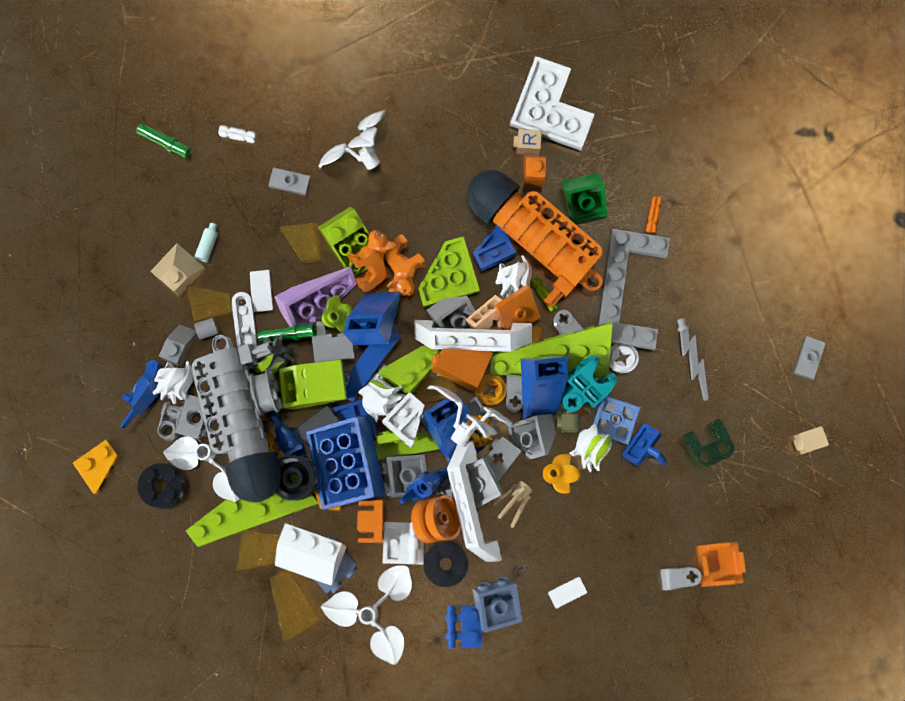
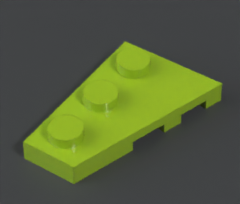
M423 345L379 370V375L396 387L401 385L402 388L400 390L408 394L410 392L412 394L432 372L433 364L431 360L434 354L439 353L442 349H431Z

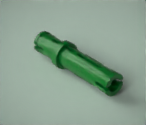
M143 122L138 125L137 134L164 146L169 152H175L184 158L190 156L192 148L179 142L177 138L167 136Z
M297 324L289 328L261 330L258 332V340L260 343H263L269 337L271 341H274L275 337H280V334H283V340H300L303 337H315L317 335V328L315 324L304 326Z

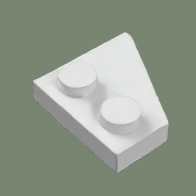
M409 392L382 420V423L410 448L413 447L424 404Z

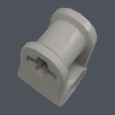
M567 310L559 311L553 319V325L560 334L584 330ZM560 317H561V318H564V317H565V318L567 319V320L565 321V323H564V322H562V323L559 322Z
M507 374L505 405L511 413H518L523 407L521 375ZM513 399H517V403H520L517 404V407H513V403H510Z
M170 402L164 403L157 430L159 436L164 440L172 442L179 437V434L175 433L184 405L180 407L171 405ZM168 427H172V434L165 436V430Z
M693 567L660 569L663 590L695 586L701 581L700 571ZM689 571L695 574V577L692 578V582L690 579L686 578V575L690 574Z

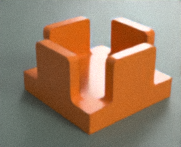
M383 500L359 501V506H374V510L358 511L357 530L361 533H374V538H358V543H384L385 503Z
M738 542L696 546L699 571L701 573V587L743 583L742 573L746 572L743 552H739Z

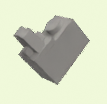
M322 321L316 322L317 335L315 337L312 336L315 363L342 360L343 363L356 362L354 345L343 333L333 337L331 331H326V326Z

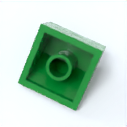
M598 173L561 181L567 215L574 224L608 216L604 182Z

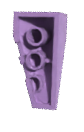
M347 267L291 287L276 295L275 300L281 314L290 327L297 324L299 326L316 325L317 320L327 310V301L335 295H339L340 299H342L357 283L351 267Z

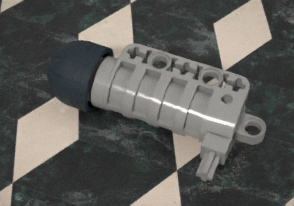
M217 335L212 341L213 353L197 358L192 364V373L210 447L214 453L228 454L230 463L225 465V471L232 492L246 502H262L273 496L279 488L281 468L278 464L277 453L270 452L263 422L253 400L249 381V367L259 364L258 358L272 354L273 350L269 342L256 347L247 344L234 348L229 337ZM221 339H225L226 347L220 350L218 343ZM202 364H204L205 367L203 368V371H200L199 368L202 367ZM208 381L210 386L208 392L203 390V384ZM212 402L213 407L212 409H209L208 406H210ZM217 420L220 427L217 431H214L212 428V423ZM220 441H222V443H223L222 447H221V448H218V445L220 444Z

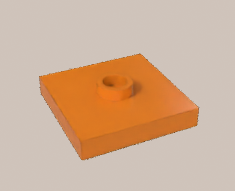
M527 285L494 305L504 330H511L512 323H533L541 318L531 289Z

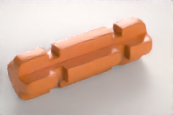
M654 196L652 198V206L646 227L647 233L655 234L657 232V224L659 223L663 201L661 197Z

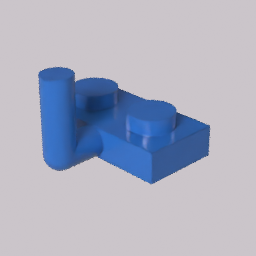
M643 423L622 453V456L640 467L648 454H651L660 465H665L667 462L666 458L660 450L654 447L662 436L661 432Z

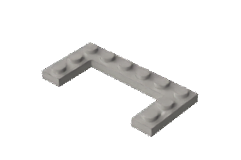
M612 229L598 323L599 326L612 321L611 343L655 350L658 329L619 323L628 254L635 253L667 258L670 238Z

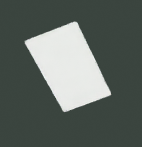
M580 577L548 592L555 608L587 593Z

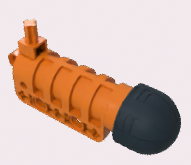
M498 170L483 171L472 179L467 189V200L471 210L487 225L494 222L558 277L552 286L554 289L543 300L548 306L553 308L562 296L566 298L578 283L589 291H597L601 287L602 277L592 269L602 255L601 246L541 194L532 191L523 197L518 192L520 185L507 174ZM543 215L549 216L550 219L544 218ZM573 240L578 241L579 245L575 244ZM590 277H595L598 279L599 283L597 287H591L588 285V279Z

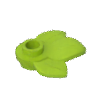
M339 295L331 297L327 301V310L322 315L323 324L327 327H335L343 333L347 317L354 307L350 304H342Z

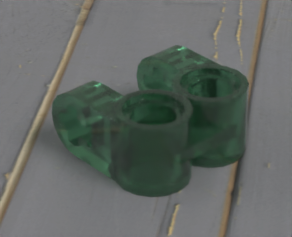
M720 419L709 423L710 430L716 441L704 447L701 446L693 431L683 435L684 443L693 462L700 468L709 467L730 457L734 453V444ZM719 444L725 445L727 449L725 454L719 452ZM702 452L707 453L709 456L708 462L701 460L700 455Z

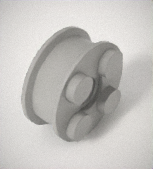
M267 369L264 374L256 376L253 373L250 374L251 392L259 415L263 417L266 412L275 410L278 413L280 409H283L281 398L277 395V392H280L279 384L274 378L273 371Z

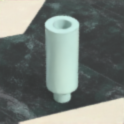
M210 223L209 228L204 229L195 254L196 259L208 262L218 235L216 224Z

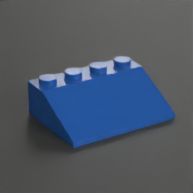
M354 417L306 431L311 460L318 471L319 480L317 488L322 510L385 496L369 417Z

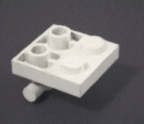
M384 522L383 563L423 565L424 542L420 541L415 535L412 522Z

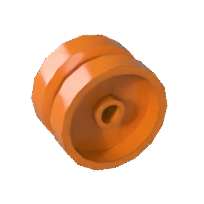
M441 495L422 499L415 503L412 509L411 521L415 535L420 541L426 544L452 540L459 535L461 524L455 500L452 497Z

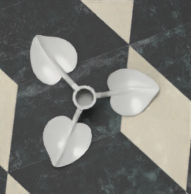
M382 110L373 113L363 119L358 125L359 130L363 129V132L350 141L348 144L349 148L344 143L330 149L321 159L320 169L322 165L339 159L344 152H349L359 162L362 161L368 170L376 167L380 160L375 154L373 146L378 130L372 126L381 120L386 111ZM363 147L359 151L360 155L356 154L350 148Z
M429 386L427 388L436 389L458 405L456 422L453 426L456 430L451 439L463 447L477 428L482 432L484 438L497 434L496 430L484 423L488 417H495L504 422L506 426L513 424L512 421L500 412L486 406L483 409L487 413L480 420L467 414L466 417L473 423L471 425L465 422L459 424L463 400L447 388L441 386Z
M182 437L163 451L165 457L174 466L182 470L194 469L197 467L199 460L209 461L222 471L216 474L213 479V489L216 494L233 502H237L240 499L232 492L229 486L225 468L214 461L216 453L211 450L210 444H198L194 438Z
M407 566L392 567L380 576L378 588L386 594L373 606H367L358 610V600L350 592H339L321 606L325 615L340 626L347 627L355 624L358 614L362 623H371L372 626L380 629L371 638V649L377 657L393 665L402 656L404 637L396 626H389L384 630L380 624L376 623L379 616L377 607L388 596L395 601L408 597L412 589V580Z

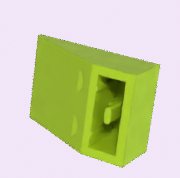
M349 207L319 226L318 229L343 267H351L353 275L356 277L365 271L366 267L356 268L355 264L350 262L348 254H356L363 247L367 246L369 232L355 209Z
M342 360L300 364L279 369L283 408L298 410L347 399Z

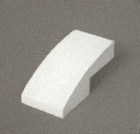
M270 270L250 271L253 312L273 310Z

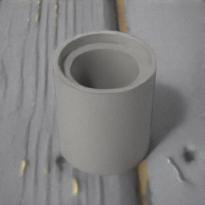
M214 317L194 323L200 340L219 334Z

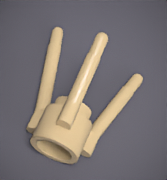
M519 481L517 485L514 483L503 495L492 501V505H495L513 492L511 494L513 498L498 515L499 519L506 514L517 500L519 502L522 501L511 523L512 528L518 521L526 503L531 498L529 494L532 492V489L522 481Z

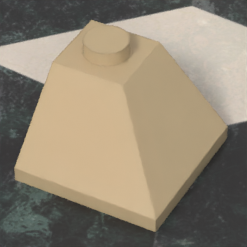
M176 244L151 272L180 297L206 268L180 245Z

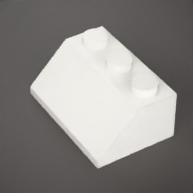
M285 523L277 544L275 565L332 586L346 546L340 542Z

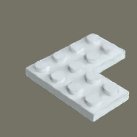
M535 57L510 126L522 130L541 131V137L582 150L594 114L559 102L571 68Z

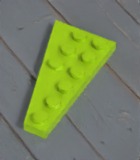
M609 321L596 327L591 326L585 330L572 331L544 339V341L537 343L532 342L511 352H495L490 360V374L521 375V359L546 355L568 356L569 372L585 358L596 355L600 361L595 367L596 370L593 373V377H606L609 373L613 323Z

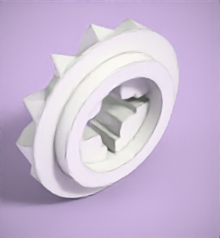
M615 344L610 348L609 366L613 371L620 374L629 373L637 366L639 357L634 347ZM619 351L623 356L630 355L625 360V364L622 361H616L620 357Z

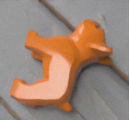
M373 230L369 233L367 246L363 247L358 253L348 254L350 262L354 263L356 268L365 266L368 270L363 278H356L358 287L364 292L374 289L378 284L390 277L385 267L384 254L387 250L397 247V244L391 242L390 238H387L380 230Z
M401 234L392 240V242L397 244V247L387 250L384 254V261L394 273V279L387 287L390 288L389 293L400 292L401 296H410L415 290L413 278L418 269L425 267V260L419 253L411 258L401 254L402 249L409 247L407 245L408 240Z

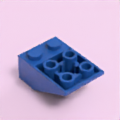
M401 293L365 294L348 315L343 334L353 345L389 344Z
M546 355L521 359L524 419L536 415L557 414L568 379V356Z
M449 398L425 411L421 417V422L448 463H450L457 447V443L451 439V436L456 430L453 426L458 413V405ZM462 402L463 407L459 424H462V422L466 423L469 420L466 415H470V412L464 402ZM482 446V447H474V448L476 449V453H477V452L481 451L482 449H484L485 447Z

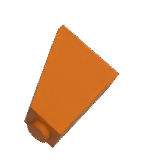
M524 154L523 191L542 192L546 173V158L543 154Z
M442 349L439 353L434 354L431 360L433 364L431 371L470 391H474L478 388L493 353L490 351Z

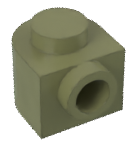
M565 411L561 416H556V427L559 428V432H580V415L576 414V411Z

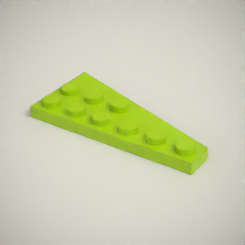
M296 472L291 475V482L293 484L297 483L299 476ZM276 493L269 499L257 503L246 502L242 499L233 502L226 499L188 528L186 532L196 546L200 547L318 505V501L312 494L306 499L291 501L281 498Z

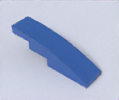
M392 330L389 344L369 345L349 372V383L346 387L347 399L351 402L356 401L360 395L358 392L367 385L378 368L384 363L401 335Z

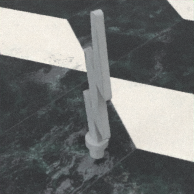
M682 318L677 320L679 326L677 329L681 337L682 356L689 351L691 380L698 374L703 400L706 401L708 400L704 359H701L698 364L696 335L689 341L688 329L690 328L689 325H686L685 319Z

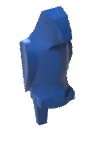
M150 360L145 364L147 366L146 370L134 385L133 390L121 397L132 405V409L120 425L123 429L138 414L141 415L159 394H153L158 385V382H155L154 379L159 369L163 368V366L155 360Z
M275 410L270 412L268 416L275 427L277 435L274 441L285 456L296 455L306 458V451L295 428H289L284 424Z
M448 466L431 473L423 472L406 487L407 492L399 499L400 503L402 504L410 499L415 502L436 493L437 486L448 476Z

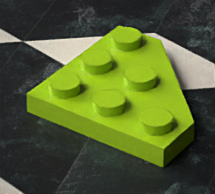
M464 236L444 242L438 256L433 261L423 282H421L418 290L424 308L433 306L442 299L469 296L480 292Z

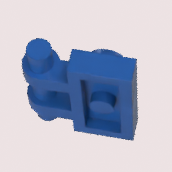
M447 606V615H445L447 633H445V640L448 641V648H456V640H462V648H482V629L479 611L476 609V606H461V614H455V606ZM455 621H461L462 633H456Z

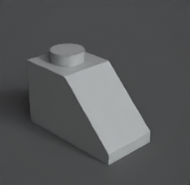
M179 324L167 337L159 357L182 367L197 336L196 331Z

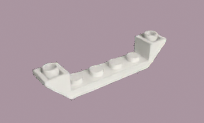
M414 320L415 339L431 349L511 352L532 343V323H512L511 330L434 328V321Z
M473 441L467 442L464 447L457 444L447 471L466 548L486 562L501 561L502 558L497 540L484 541L469 475L465 466L478 461Z

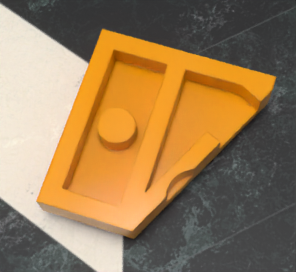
M104 440L73 462L92 493L96 495L99 493L101 484L108 477L110 469L117 461L119 455L110 442Z

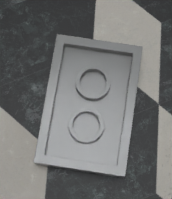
M486 457L466 467L476 509L504 494ZM447 478L437 486V490L440 496L448 495L454 499L450 479Z

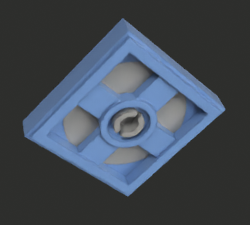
M606 396L599 404L593 424L597 425L598 434H610L611 440L629 445L641 407Z

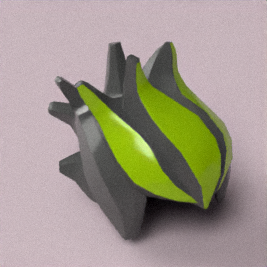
M280 334V337H275L274 341H271L269 337L265 339L262 344L269 342L273 350L272 354L258 358L259 364L253 365L254 371L264 374L265 370L268 369L273 371L274 375H277L279 369L284 368L288 362H295L289 356L294 351V348H284L282 344L283 334Z

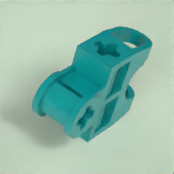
M596 355L585 358L568 372L567 381L570 384L564 389L561 402L569 412L579 410L586 402L593 408L596 407L608 396L618 381V377L614 373L602 378L593 377V373L596 370L595 367L600 361Z

